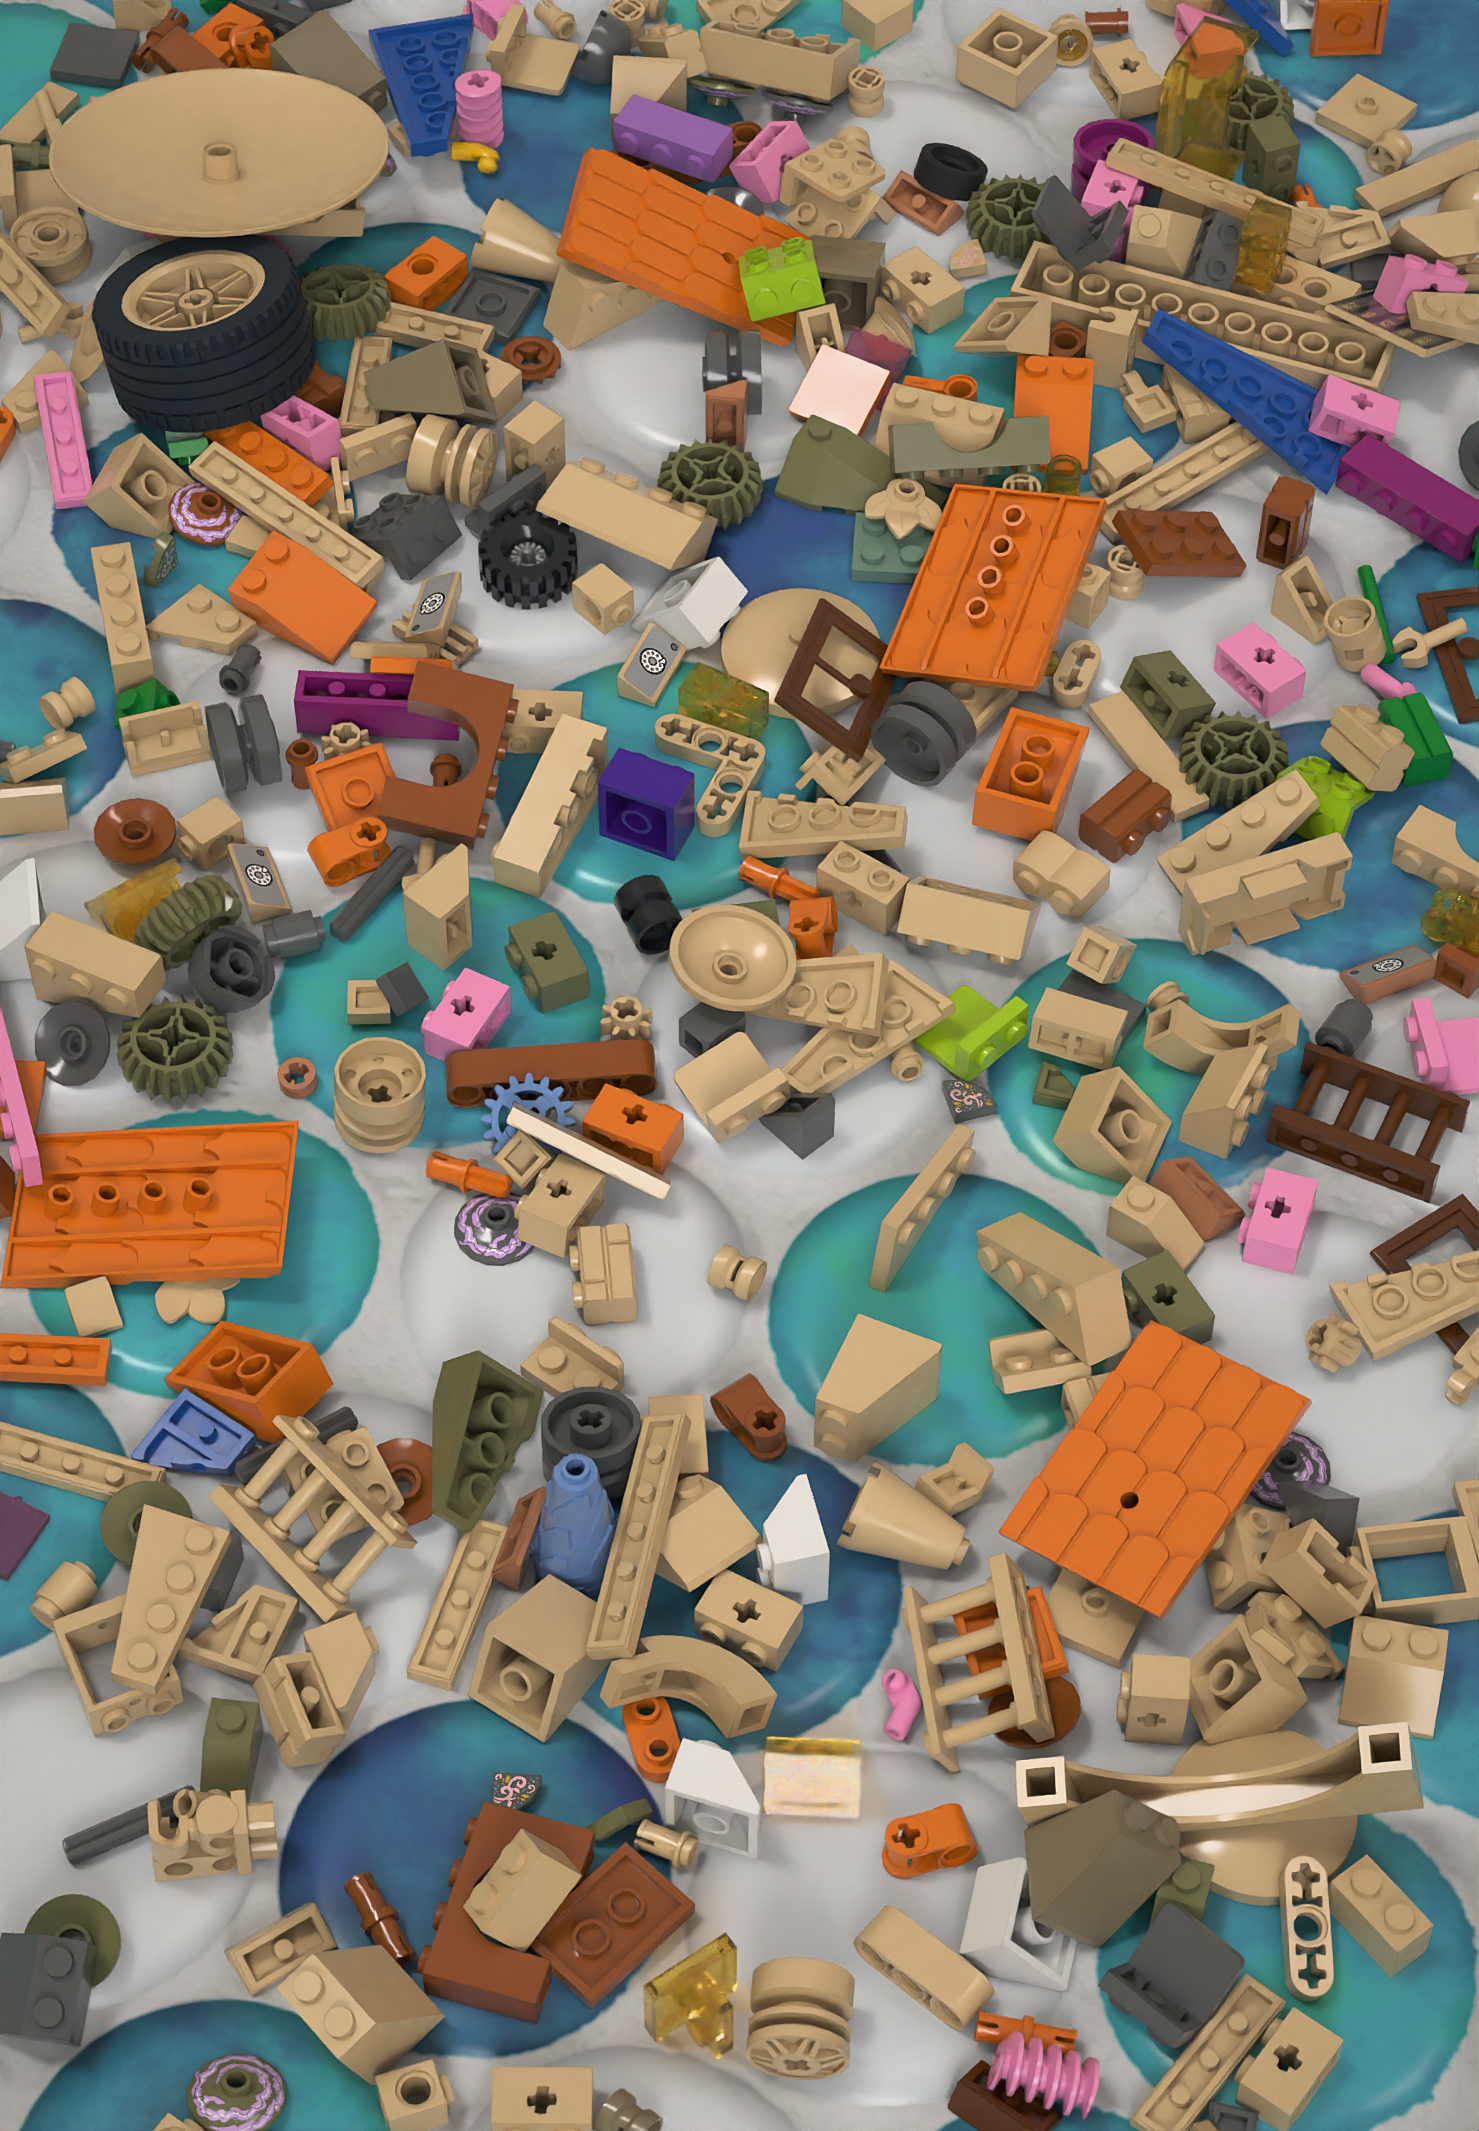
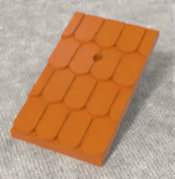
M590 148L582 156L556 255L738 330L760 331V339L783 348L792 342L793 328L796 324L798 311L751 322L740 278L738 259L744 256L745 251L751 248L764 246L768 250L780 247L783 241L791 238L802 237L803 240H810V237L764 214L757 216L719 196H707L653 168L646 170L605 149L596 150Z
M954 484L879 669L881 672L902 678L919 677L933 679L938 682L969 683L978 687L995 686L1021 692L1037 691L1042 683L1053 647L1057 645L1073 594L1078 589L1089 553L1093 550L1108 506L1106 500Z
M299 1121L34 1134L39 1153L43 1184L25 1187L22 1171L19 1170L0 1288H68L69 1285H77L101 1276H106L110 1285H127L133 1281L208 1282L209 1278H268L272 1275H280Z
M1151 1320L1139 1333L1116 1369L1111 1371L1073 1429L1066 1434L1038 1477L1035 1476L998 1533L1163 1620L1312 1402L1309 1398L1297 1393L1290 1387L1281 1385L1255 1372L1253 1369L1241 1365L1215 1352L1213 1349ZM1139 1500L1134 1508L1127 1509V1505L1131 1501Z

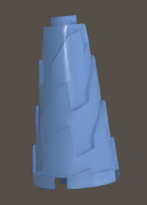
M584 1454L564 1456L554 1466L551 1480L547 1484L546 1501L542 1504L541 1520L535 1532L533 1563L540 1581L548 1574H551L591 1598L598 1596L600 1593L617 1522L614 1510L607 1496V1491L602 1486L598 1468L594 1461Z

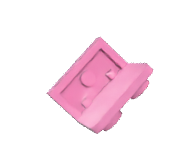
M1430 998L1412 999L1409 1017H1404L1403 1032L1406 1042L1410 1043L1412 1049L1415 1076L1420 1078L1422 1084L1441 1091L1452 1092L1456 1095L1479 1093V1017L1436 1022Z

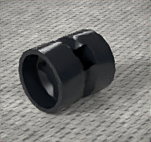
M642 875L633 878L625 883L614 897V905L622 921L627 926L631 939L639 952L646 955L659 954L669 950L673 932L683 920L677 907L671 902L672 897L664 882L655 875Z

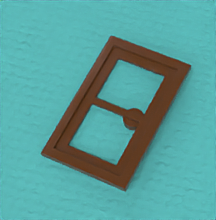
M1479 586L1417 593L1416 600L1427 632L1449 623L1445 609L1479 605ZM1466 637L1459 641L1457 647L1455 638L1433 647L1458 724L1479 721V699H1475L1461 659L1471 661L1479 658V640Z
M820 598L775 696L774 702L858 763L863 758L871 739V726L880 717L897 677L893 674L882 673L879 669L888 645L826 599ZM832 625L879 659L871 681L862 674H855L849 679L819 657ZM815 664L850 689L856 697L863 699L850 730L844 728L801 696Z
M1461 1194L1374 1248L1370 1255L1387 1275L1411 1270V1266L1406 1262L1407 1258L1457 1227L1472 1245L1479 1250V1212L1464 1194ZM1458 1322L1435 1332L1454 1355L1458 1353L1470 1338Z

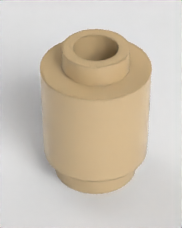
M66 1561L62 1562L34 1594L35 1601L30 1606L31 1613L40 1623L54 1631L53 1620L83 1610L98 1593V1588L94 1583L97 1580L95 1573L82 1562L76 1561L74 1564Z

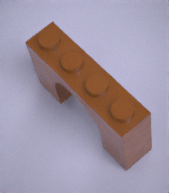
M417 661L408 696L407 712L444 720L461 727L472 738L477 749L478 759L472 771L464 779L448 786H429L387 775L377 818L381 819L388 829L424 838L428 837L456 846L462 843L472 850L474 849L476 837L485 838L490 814L483 813L486 799H495L500 776L493 775L496 760L502 762L505 760L510 739L503 736L506 722L514 724L519 700L513 698L514 684Z
M484 1801L478 1818L471 1817L467 1824L464 1835V1845L468 1846L463 1860L456 1859L453 1863L448 1887L452 1888L448 1902L441 1901L437 1907L433 1921V1930L437 1931L432 1946L424 1945L420 1954L417 1973L423 1976L424 1993L427 1995L537 2025L552 1983L551 1960L502 1947L489 1941L478 1931L463 1905L469 1899L473 1889L481 1883L499 1859L503 1849L511 1843L521 1828L562 1850L582 1874V1877L570 1891L572 1892L588 1877L596 1854L595 1831Z

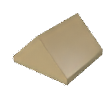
M1049 296L996 297L953 347L957 353L988 357H1017V354L1048 356L1052 301Z
M67 777L20 781L16 784L11 782L0 783V836L69 830Z

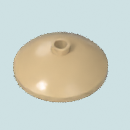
M713 905L692 912L678 924L670 941L669 963L674 976L681 986L701 1002L728 1011H752L776 1002L787 992L796 971V954L790 938L769 917L742 906Z

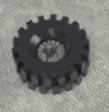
M518 510V517L512 518L510 513L502 515V523L493 520L489 523V531L483 530L481 534V542H478L480 581H483V588L487 593L492 591V598L497 602L505 598V606L514 608L515 603H522V609L530 610V604L538 603L540 609L547 607V600L551 599L554 603L562 600V592L568 595L572 591V582L578 578V554L576 536L574 532L570 533V526L562 522L558 525V520L550 516L543 518V513L534 510L533 516L526 515V510Z

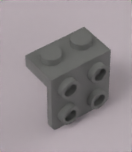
M1053 175L1046 180L1032 210V217L1038 230L1048 236L1057 247L1060 256L1065 261H1068L1078 272L1094 261L1097 263L1105 261L1114 253L1115 242L1124 230L1123 224L1129 211L1119 200L1093 217H1090L1061 180Z
M399 492L391 493L381 499L379 502L380 506L370 515L358 519L353 524V529L349 532V534L367 546L384 547L401 580L413 579L462 536L442 496L424 495L423 493L410 495L400 494Z
M1173 1902L1161 1909L1129 1961L1108 1970L1098 1987L1109 1995V2000L1114 2007L1123 2013L1135 2016L1146 2025L1147 2032L1154 2040L1175 2049L1195 2038L1242 1971L1245 1962L1240 1953L1183 1907Z

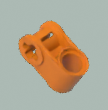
M247 24L235 26L229 34V46L238 67L272 70L270 44L274 42V37L271 31L263 26Z
M369 816L360 818L356 822L336 830L321 833L311 840L307 848V852L325 885L329 887L341 886L354 878L375 871L391 853L389 845L385 842L388 836L386 824L381 819ZM364 829L367 830V837H368V838L364 837V833H363V830H364ZM374 850H377V853H378V858H377V859H375Z
M834 897L791 900L789 905L788 931L789 935L795 939L796 960L833 957L834 938L838 930V916Z
M950 1803L929 1811L892 1820L886 1827L884 1834L885 1846L881 1859L883 1867L890 1875L906 1879L942 1868L961 1866L971 1861L979 1850L962 1806ZM899 1830H902L901 1837H898ZM908 1858H911V1864L907 1866Z

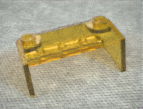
M1203 16L1165 71L1161 87L1154 151L1229 181L1233 180L1237 168L1246 158V151L1225 146L1230 96L1237 87L1241 88L1245 82L1247 66H1243L1244 56L1259 38V31ZM1151 184L1152 190L1163 191V188Z

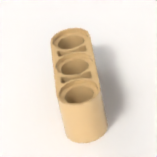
M885 1905L853 1941L858 1954L870 1966L946 2025L957 2031H962L995 1994L990 1981L978 1969L904 1912L892 1905Z

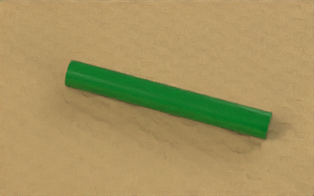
M1363 565L1357 570L1363 597L1369 600L1375 607L1379 627L1382 630L1386 644V653L1380 662L1390 664L1395 661L1396 656L1373 568L1370 565Z

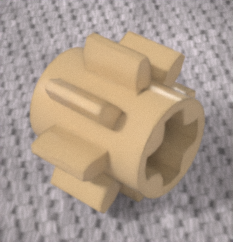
M353 722L332 725L330 737H321L324 760L371 746L368 730L360 731Z
M619 995L612 1002L611 1006H602L601 1035L611 1034L612 1041L649 1039L651 1037L652 1009H642L640 997H622Z
M1334 1313L1330 1314L1328 1321L1324 1319L1317 1320L1311 1325L1306 1335V1346L1312 1351L1308 1359L1333 1373L1337 1372L1339 1365L1343 1367L1350 1366L1357 1360L1361 1352V1340L1355 1335L1359 1330V1326Z

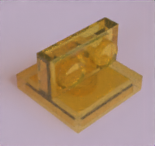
M175 857L152 866L83 904L91 918L99 915L109 934L135 944L133 942L134 932L140 925L141 919L146 917L150 909L156 907L161 902V899L168 897L172 894L173 890L181 888L175 876L181 873L182 870Z
M767 1737L763 1763V1814L859 1818L862 1741Z
M726 1932L644 1985L645 2029L655 2042H658L686 2023L687 2030L694 2042L700 2048L707 2046L716 2059L733 2049V2005L727 1999V1996L737 1990V1946Z

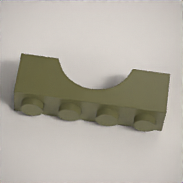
M1048 416L1004 418L996 437L985 447L972 452L958 451L945 444L937 435L932 423L888 425L890 473H901V479H924V471L939 470L940 478L962 477L963 469L978 468V475L1002 474L1001 466L1017 465V473L1041 472L1040 464L1051 463Z

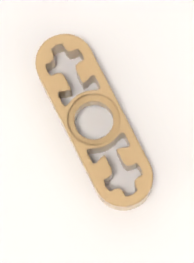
M1298 1856L1293 1858L1279 1875L1284 1974L1288 1991L1298 2000L1312 2002L1321 1998L1331 1988L1334 1981L1328 1881L1326 1870L1317 1859L1310 1856ZM1302 1869L1304 1870L1305 1877L1313 1879L1314 1883L1306 1889V1904L1293 1907L1292 1903L1297 1904L1302 1899V1886L1299 1882H1293L1292 1877ZM1314 1901L1316 1902V1905L1308 1904ZM1308 1916L1316 1922L1319 1929L1316 1940L1305 1941L1297 1936L1294 1931V1920L1296 1917ZM1319 1950L1320 1954L1316 1953L1310 1958V1970L1312 1974L1320 1975L1321 1980L1314 1984L1311 1989L1308 1987L1307 1980L1299 1979L1298 1974L1307 1966L1306 1953ZM1296 1951L1304 1954L1297 1956Z

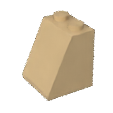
M858 1313L815 1399L814 1447L821 1449L831 1457H843L857 1462L936 1400L939 1394L943 1344Z
M548 1574L487 1624L468 1696L545 1743L612 1660H591L585 1652L597 1602L553 1575Z
M382 1945L312 1953L276 1988L335 2057L371 2086L376 2084L375 2076L387 2073L445 2017L441 2010Z

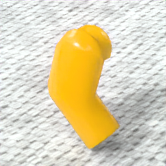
M453 141L452 160L476 161L481 173L493 174L496 172L497 162L500 161L496 150L475 142Z

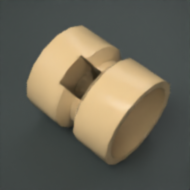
M1350 596L1336 601L1327 609L1324 616V624L1331 641L1336 662L1340 667L1351 672H1361L1363 667L1369 663L1378 665L1385 656L1386 644L1382 630L1379 627L1375 607L1372 603L1363 597Z

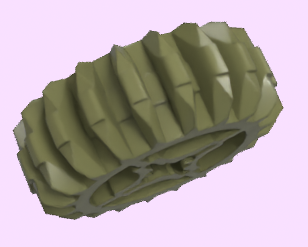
M1238 70L1233 76L1223 73L1221 79L1212 78L1209 85L1203 86L1199 101L1196 104L1197 128L1201 129L1202 138L1211 140L1212 146L1222 145L1224 152L1232 149L1236 150L1239 155L1241 151H1245L1249 123L1282 115L1291 128L1295 113H1293V97L1289 96L1287 87L1279 86L1278 79L1269 81L1266 74L1256 76L1252 71L1249 74H1241Z
M1005 174L1003 180L999 181L996 178H991L989 184H980L979 189L976 192H972L968 207L966 208V228L968 235L973 240H979L983 253L994 252L996 259L1001 256H1007L1010 262L1014 257H1021L1025 261L1034 241L1054 246L1048 236L1038 230L1032 217V210L1045 183L1038 184L1036 177L1026 180L1020 174L1018 178L1011 179Z
M345 262L343 265H334L332 263L331 266L325 268L317 266L315 272L307 271L304 273V278H299L313 334L320 342L325 339H331L333 343L340 339H345L349 342V339L353 337L362 339L366 332L375 333L377 321L384 322L387 316L386 312H389V309H391L390 288H388L387 281H384L383 274L375 272L374 267L363 268L362 263L354 266L349 265L348 262Z
M710 437L707 443H700L694 439L691 447L680 444L678 452H669L667 461L662 462L659 478L657 479V487L673 494L672 499L682 504L688 501L705 507L707 515L718 519L716 526H720L726 531L730 522L740 526L743 517L749 518L752 516L754 508L758 507L761 500L763 479L761 478L759 463L754 462L751 452H743L740 444L729 447L726 439L720 444L714 443Z
M1222 710L1218 719L1207 714L1203 723L1194 722L1190 732L1185 733L1178 754V760L1180 761L1179 771L1187 773L1185 778L1187 785L1197 782L1196 793L1201 795L1205 792L1210 799L1212 808L1218 803L1226 805L1229 811L1233 805H1240L1273 784L1277 775L1289 767L1287 743L1282 741L1280 731H1271L1269 721L1258 723L1255 714L1249 718H1244L1239 710L1234 716H1227Z
M212 874L205 877H197L192 883L186 882L180 889L173 890L172 894L161 899V902L156 907L150 909L149 914L141 919L140 925L136 928L133 942L138 946L160 954L164 971L179 968L184 963L190 961L193 949L206 935L222 926H235V921L241 916L243 905L234 888L221 875L215 876Z
M181 995L177 1002H170L164 996L162 1004L156 1006L150 1003L146 1012L140 1018L132 1017V1021L123 1022L122 1034L118 1035L117 1040L119 1052L117 1053L118 1065L121 1066L123 1077L127 1082H132L136 1092L146 1091L151 1101L161 1094L168 1104L173 1096H180L186 1103L189 1094L196 1093L203 1097L205 1086L217 1089L218 1077H227L228 1064H231L233 1059L232 1033L229 1032L224 1016H218L213 1005L204 1008L199 998L188 1004L183 995Z

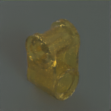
M1067 454L1053 457L1051 463L1047 465L1044 490L1041 492L1081 496L1082 465L1079 460Z
M1452 888L1440 889L1431 900V908L1425 911L1421 919V928L1424 934L1434 941L1449 942L1454 946L1479 955V898ZM1450 899L1451 902L1446 909L1444 905L1446 901ZM1442 921H1444L1445 925L1443 929L1438 930Z

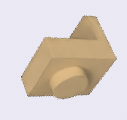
M963 1442L956 1446L947 1464L920 1476L914 1488L948 1515L953 1516L980 1502L995 1469L966 1442Z

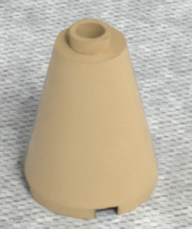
M499 197V199L494 201L480 230L483 233L480 242H475L470 265L480 270L555 283L560 263L569 260L556 255L560 241L559 237L509 200Z
M874 1461L869 1473L876 1475V1477L869 1474L866 1483L862 1484L842 1528V1531L850 1535L847 1536L842 1533L836 1545L848 1550L942 1570H948L951 1562L959 1566L970 1544V1540L963 1537L966 1528L885 1465Z

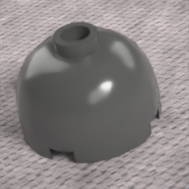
M601 9L570 76L594 86H604L612 83L614 55L636 57L635 54L630 52L633 39L626 24L616 16Z
M226 925L210 932L193 949L187 969L188 978L195 995L204 1005H213L214 1009L220 1012L237 1013L257 1005L272 991L275 981L273 960L270 954L264 957L262 951L257 947L261 941L254 934L242 927Z

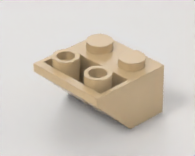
M462 843L449 854L442 855L436 861L434 867L422 877L412 880L403 892L407 945L443 971L473 947L468 847Z
M1259 1043L1216 1053L1182 1114L1178 1141L1225 1160L1234 1145L1242 1146L1250 1127V1123L1247 1120L1251 1114L1257 1116L1260 1113L1266 1099L1267 1092L1262 1089L1271 1071V1066L1266 1064L1268 1046Z

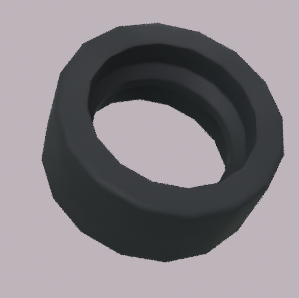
M929 143L921 149L913 173L914 179L928 191L947 199L967 202L970 200L972 192H976L980 184H984L988 169L987 165L979 157L967 150L945 143Z

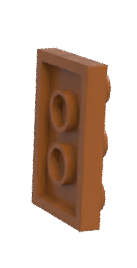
M1118 510L1112 520V524L1145 576L1240 577L1247 566L1237 551L1236 546L1231 542L1220 525L1219 520L1212 512Z
M625 1842L564 1899L528 1947L527 1951L531 1955L550 1959L552 1974L592 2010L695 1913V1903Z

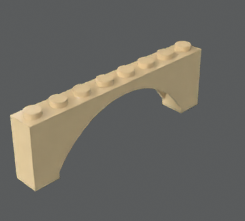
M1408 1722L1358 1727V1732L1353 1736L1312 1756L1269 1768L1224 1775L1170 1777L1127 1774L1080 1765L1065 1760L1064 1756L1015 1761L1018 1809L1028 1828L1112 1790H1116L1176 1819L1179 1832L1424 1809L1420 1762Z

